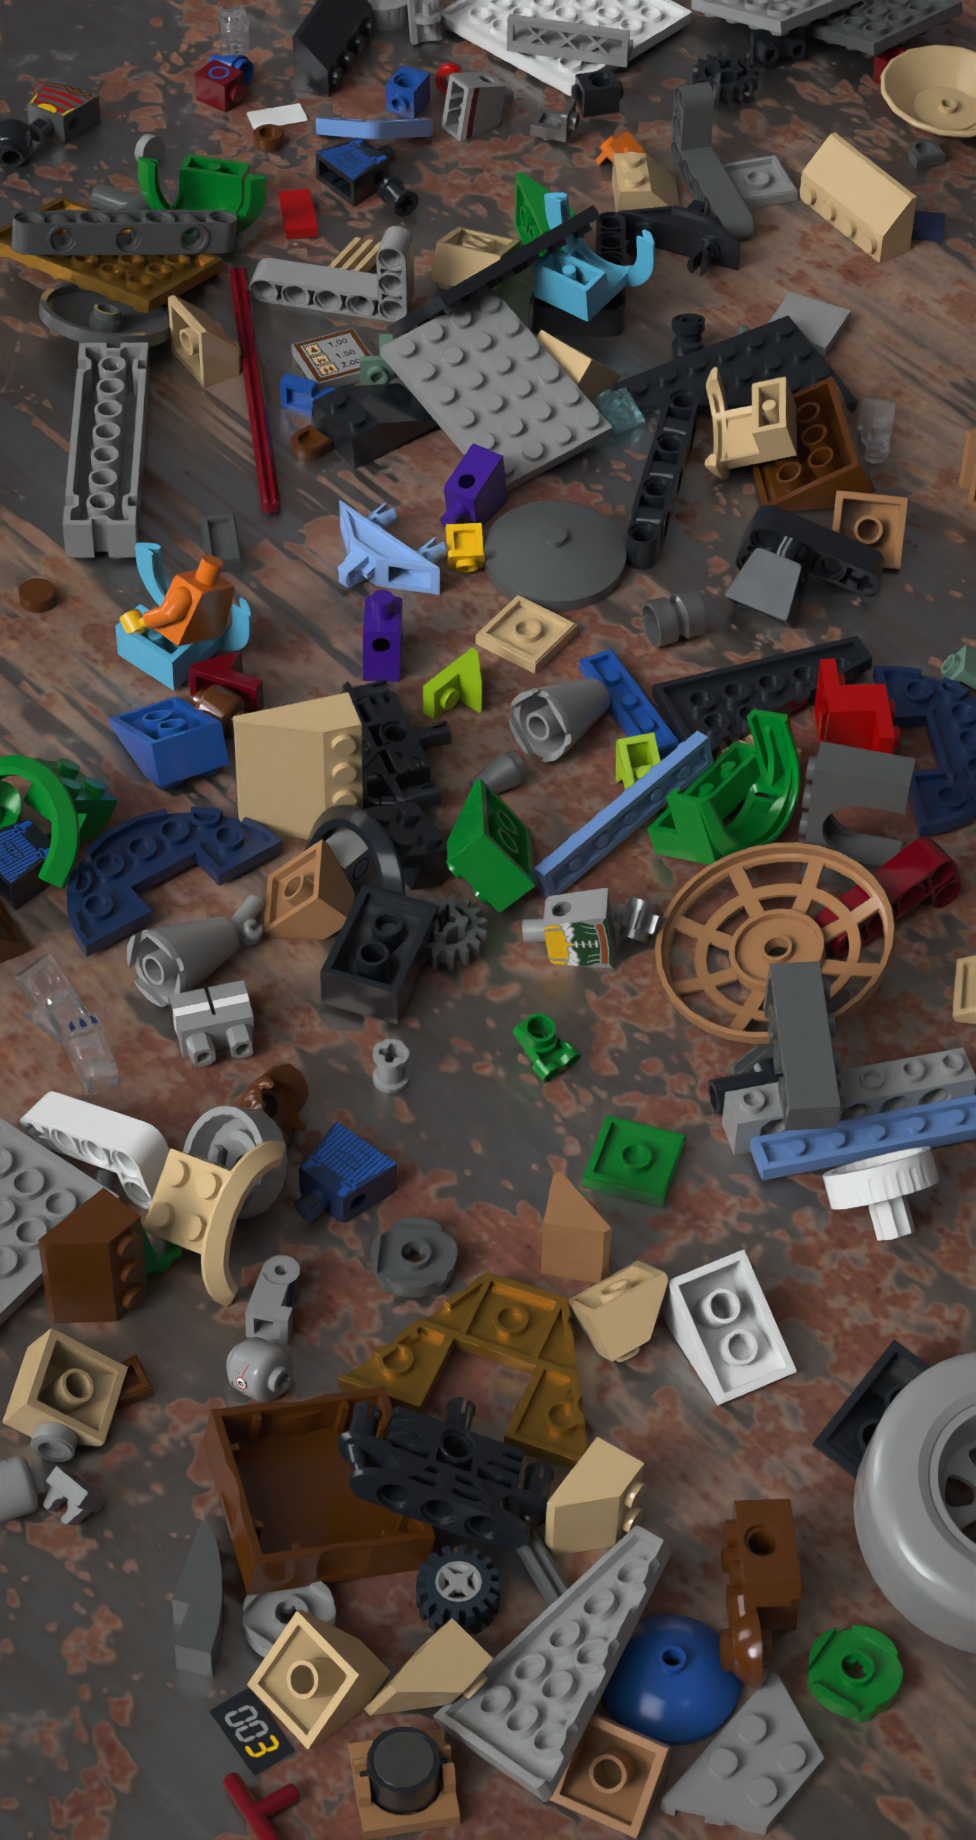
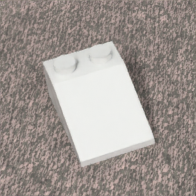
M744 1249L668 1281L660 1307L671 1333L717 1406L797 1372Z

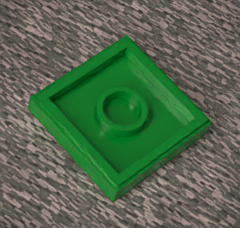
M606 1115L583 1175L582 1187L664 1208L686 1146L687 1135Z

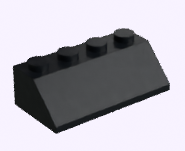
M318 0L292 37L294 90L329 97L334 88L341 84L343 75L347 70L351 69L355 57L358 53H362L365 42L375 32L376 21L372 19V5L367 0Z

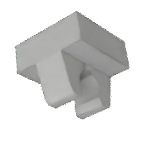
M56 1466L46 1480L51 1486L43 1505L47 1510L57 1512L61 1504L68 1501L67 1512L60 1521L67 1525L76 1526L91 1512L98 1514L108 1498L77 1472Z

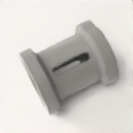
M385 1039L383 1042L377 1043L373 1049V1061L377 1064L373 1071L375 1087L385 1093H397L404 1090L409 1084V1071L406 1067L409 1061V1048L405 1046L404 1042L397 1039Z

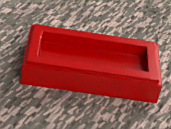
M310 189L278 191V202L286 239L317 237L318 226Z

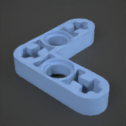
M317 117L316 134L364 139L433 136V120H363Z

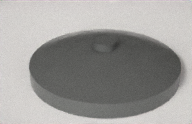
M70 282L53 286L44 291L40 297L39 317L42 322L58 334L78 342L107 343V348H120L121 343H148V347H152L170 338L169 309L166 304L152 312L140 313L129 305L109 301L101 294L82 290L78 285Z
M538 501L511 509L492 524L486 534L483 548L485 549V572L488 579L499 592L510 600L520 595L553 612L578 610L605 599L620 584L626 566V545L617 527L599 512L589 507L566 501Z

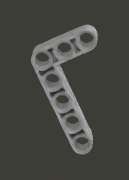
M392 226L385 231L376 257L377 274L264 258L260 260L256 267L249 290L255 299L265 303L396 322L407 315L414 295L413 235L406 228L400 226ZM362 296L367 300H361L359 297Z

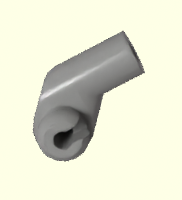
M249 895L230 920L238 929L239 942L245 945L256 944L263 934L262 925L258 927L255 919L263 910L264 903L255 895Z

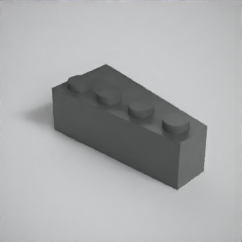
M820 961L775 963L769 966L763 1010L765 1018H769V1043L774 1044L775 1074H783V1077H779L778 1092L785 1131L836 1128L839 1112L846 1110L845 1087L837 1086L836 1074L841 1072L839 1049H832L831 1038H835L836 1034L834 1013H827L826 1002H830L831 996L830 981L828 977H822Z

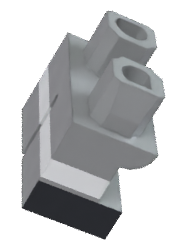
M244 980L208 987L209 1003L204 988L168 996L170 1023L174 1034L178 1036L183 1058L190 1057L196 1067L211 1065L216 1060L215 1051L229 1048L231 1056L236 1059L249 1057L253 1054L252 1043H255L254 1017Z

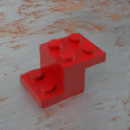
M820 659L814 706L819 747L822 741L895 755L893 753L894 749L900 748L899 726H893L895 721L894 699H888L886 685H845L844 674H838L836 660Z

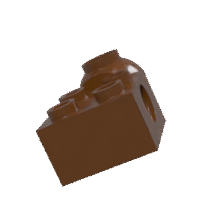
M790 1499L734 1501L732 1519L724 1521L725 1544L721 1545V1565L723 1573H729L730 1585H726V1608L729 1628L720 1629L719 1637L722 1672H733L743 1683L756 1689H761L763 1672H771L773 1651L770 1631L796 1630L797 1615L801 1601V1574Z

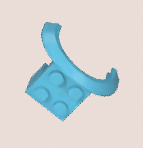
M559 192L546 193L544 195L546 218L550 229L571 218L568 194ZM644 229L642 231L643 237L639 235L636 237L637 259L635 264L629 266L608 262L593 252L581 237L574 239L572 234L564 238L567 245L562 247L565 253L560 250L552 254L546 252L541 257L542 259L532 266L534 297L589 322L624 287L641 285L650 278L656 261L655 242L651 233Z
M137 542L135 544L139 574L153 599L161 606L171 585L163 566L162 547L157 543ZM242 597L239 599V607L235 604L232 605L231 627H226L224 635L217 638L178 646L154 629L148 628L143 634H127L121 621L115 626L118 655L173 691L189 678L188 668L191 664L208 660L219 649L224 651L240 650L249 642L252 633L251 612L247 600ZM141 604L135 608L140 610L142 616L144 612L149 610Z

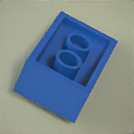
M177 696L108 718L111 728L144 776L162 788L177 787L183 783V779L195 775L204 777L215 774L218 771L217 768L230 764L221 721L200 709H195V706Z

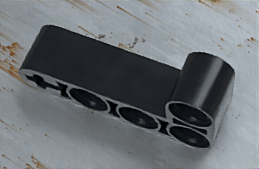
M774 505L760 507L755 512L742 536L735 561L736 568L739 571L757 547L775 553L782 536L785 535L802 543L795 562L803 565L810 574L860 595L873 594L879 588L885 564L884 556L880 551Z

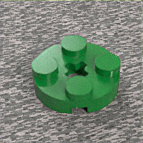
M852 1625L851 1630L843 1629L837 1632V1627L827 1630L818 1637L810 1650L807 1663V1689L829 1711L840 1716L850 1717L856 1722L865 1723L871 1721L875 1714L881 1713L890 1707L899 1694L903 1678V1668L897 1658L898 1651L894 1643L887 1636L868 1626ZM856 1664H859L863 1667L862 1675L864 1677L860 1679L850 1678L846 1675L847 1672L843 1667L853 1668Z

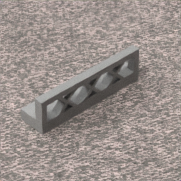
M509 14L507 19V51L626 68L633 51V40H630V30Z

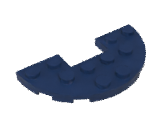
M874 666V683L885 684L888 699H894L895 721L893 726H899V728L925 726L937 769L914 770L909 803L919 837L948 832L975 820L976 700L970 696V689L945 676L942 681L921 675L922 670L917 668Z
M191 807V812L168 814L167 809H162L122 822L97 838L85 850V858L78 868L72 870L67 887V914L73 937L80 949L88 957L154 921L153 910L140 898L139 893L195 863L220 886L283 852V841L272 831L249 818L244 817L240 821L223 816V810Z

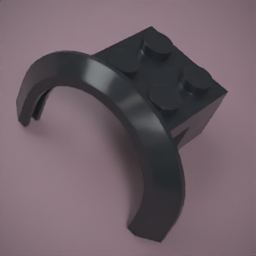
M413 801L365 809L348 804L330 807L314 823L304 851L321 839L326 841L341 827L348 828L355 832L368 847L376 866L379 889L406 896L405 884L411 890L442 886L449 869L446 863L448 839Z

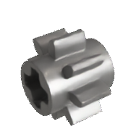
M630 896L628 905L618 903L613 920L621 924L619 934L647 943L649 935H657L659 926L665 920L664 917L656 914L659 905L634 896Z

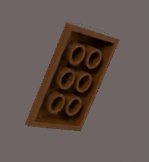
M833 376L792 394L797 405V455L751 465L762 506L774 505L789 512L829 509L835 506L837 490L868 494L875 493L848 402Z

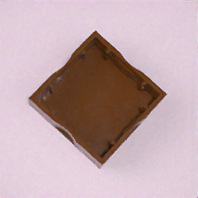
M385 1387L325 1394L301 1402L272 1401L210 1410L203 1444L247 1596L307 1587L312 1583L320 1581L327 1584L419 1570L423 1561L428 1563V1555L431 1553L436 1538L432 1525L389 1511L388 1508L357 1497L352 1492L348 1482L354 1469L341 1456L337 1446L338 1437L342 1433L349 1431L354 1405L360 1401H370L367 1417L371 1416L374 1403L382 1409V1418L379 1421L376 1437L383 1439L384 1428L393 1413Z

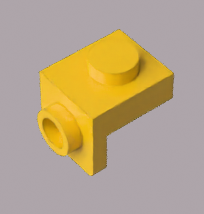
M482 523L446 524L448 570L456 569L460 573H472L477 571V569L484 568L485 549H483Z

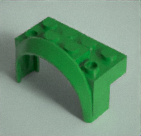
M753 709L746 717L755 745L734 741L714 761V764L702 773L683 793L681 789L677 788L673 789L666 796L669 807L647 828L655 854L710 865L729 854L754 846L771 844L779 838L793 816L800 791V780L803 778L798 751L787 714ZM755 793H765L770 798L756 796ZM746 798V801L743 807L741 808L740 812L733 819V821L725 827L722 823V820L729 813L735 811L738 807V804Z

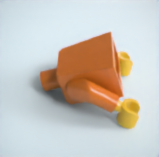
M203 555L198 570L178 573L174 577L160 607L144 612L143 616L139 609H134L120 617L125 632L127 634H143L148 628L154 629L178 646L223 636L235 591L234 585L220 575L223 561L212 555Z

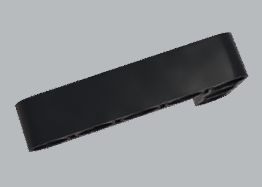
M612 211L601 213L600 217L596 219L595 253L608 262L626 266L625 217L620 213ZM626 287L616 294L589 322L534 297L533 292L529 298V329L535 334H539L543 330L552 336L616 337L622 334L625 328Z

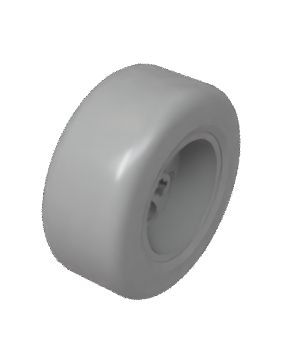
M976 1351L957 1355L939 1362L918 1375L895 1396L885 1410L863 1455L857 1473L853 1504L858 1544L865 1564L883 1595L900 1614L927 1635L943 1644L972 1654H976V1544L965 1536L961 1530L976 1522V1466L969 1458V1453L976 1450ZM955 1478L972 1487L974 1491L973 1503L958 1507L946 1504L945 1486L947 1479Z

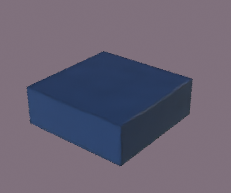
M915 210L911 239L942 242L945 213Z

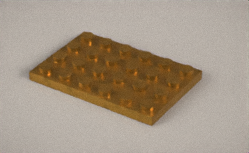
M59 197L34 211L95 209L64 197ZM13 221L0 227L1 258L15 260L22 263L26 268L38 269L50 274L54 279L76 284L82 290L101 294L109 301L124 303L140 313L152 312L167 303L168 297L172 295L179 296L222 271L223 259L212 254L24 255L11 249ZM131 229L124 230L119 235H126ZM59 230L54 236L62 235L66 230Z

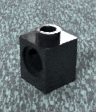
M611 69L575 74L574 100H576V105L583 118L619 112L620 99L624 97L622 82L616 79Z

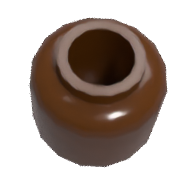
M221 684L212 685L206 690L200 689L191 702L195 709H200L221 721L224 739L229 736L234 737L233 716L248 713L246 711V701Z

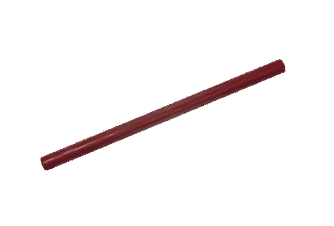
M243 266L240 268L233 267L230 270V281L239 347L242 354L241 361L261 506L265 514H270L271 512L277 514L281 510V501L251 292L249 290L248 271Z

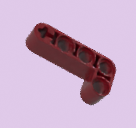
M929 836L918 838L871 873L886 893L892 908L894 922L925 898L935 908H943L955 900L961 890V881L956 862ZM858 885L838 898L850 912L870 899L868 894ZM826 907L816 916L814 921L821 929L839 918ZM876 912L858 925L861 947L883 931L879 912ZM847 932L825 944L837 958L848 957L849 939Z

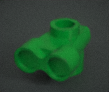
M534 1013L514 1028L513 1035L523 1047L524 1052L533 1061L532 1070L544 1083H547L554 1079L561 1071L573 1067L581 1059L582 1054L570 1041L564 1042L555 1034L556 1025L550 1016L543 1013Z

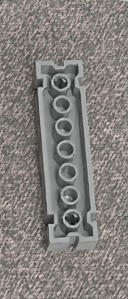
M79 343V369H77L65 493L66 506H64L63 514L66 557L89 558L95 557L96 551H108L109 557H136L135 544L139 542L138 529H140L149 404L148 392L150 389L148 343H121L120 348H107V343Z

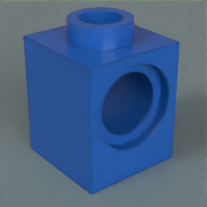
M402 65L386 84V111L414 119L430 100V73Z

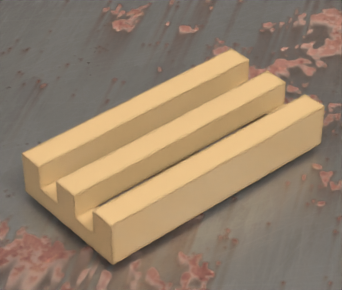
M355 237L328 267L346 270L353 269V271L367 273L376 264V257L381 242L374 246L373 240L367 239L362 244V239Z

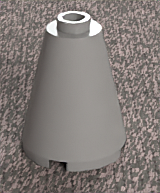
M593 678L527 689L519 693L511 703V707L514 706V716L509 718L514 738L522 750L529 756L535 753L543 758L540 760L542 762L555 761L564 756L607 711L610 705L609 693L600 681Z
M220 916L145 929L132 936L127 945L128 967L135 965L139 978L135 979L134 982L146 999L156 1006L165 1007L169 1005V995L193 991L238 950L239 932L232 922Z

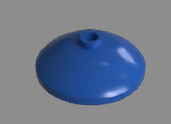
M657 1614L639 1619L601 1696L611 1717L616 1723L669 1746L695 1743L717 1732L732 1716L737 1706L741 1689V1680L733 1672H722L719 1645L720 1634L707 1624L683 1615ZM667 1659H673L678 1661L679 1664L676 1666H669L664 1661Z

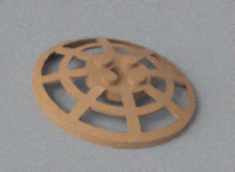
M798 842L771 843L729 854L708 865L693 876L679 890L664 912V923L659 926L657 931L655 956L657 971L666 995L674 1007L688 1021L710 1034L727 1040L749 1044H770L768 1032L745 1031L753 1020L769 1021V1018H765L764 1011H761L760 1008L764 1003L770 964L820 961L822 974L839 976L830 987V1001L847 986L851 978H871L852 1000L839 1010L833 1012L835 1024H838L861 1008L878 989L888 972L894 955L896 930L892 908L884 889L876 878L857 861L838 851L819 845ZM776 862L808 863L802 884L778 883L753 889L745 873L746 869ZM824 867L837 871L853 880L868 894L870 899L850 912L836 897L817 888ZM730 876L738 896L720 907L710 917L705 926L684 917L687 910L704 892ZM776 897H796L792 909L764 911L759 902ZM812 901L830 909L839 919L820 929L818 924L807 913ZM745 908L749 919L736 930L733 936L718 931L728 918ZM876 912H879L884 931V948L881 962L859 963L861 937L858 925ZM676 931L697 939L694 955L697 978L673 981L670 953ZM847 932L849 939L847 961L826 959L825 944ZM710 945L729 951L731 968L709 974L707 958ZM776 947L787 949L786 953L779 957L768 955ZM739 981L751 993L744 1005L741 1006L727 999L717 988ZM704 991L717 1006L730 1014L736 1015V1017L728 1027L715 1024L691 1010L681 996Z

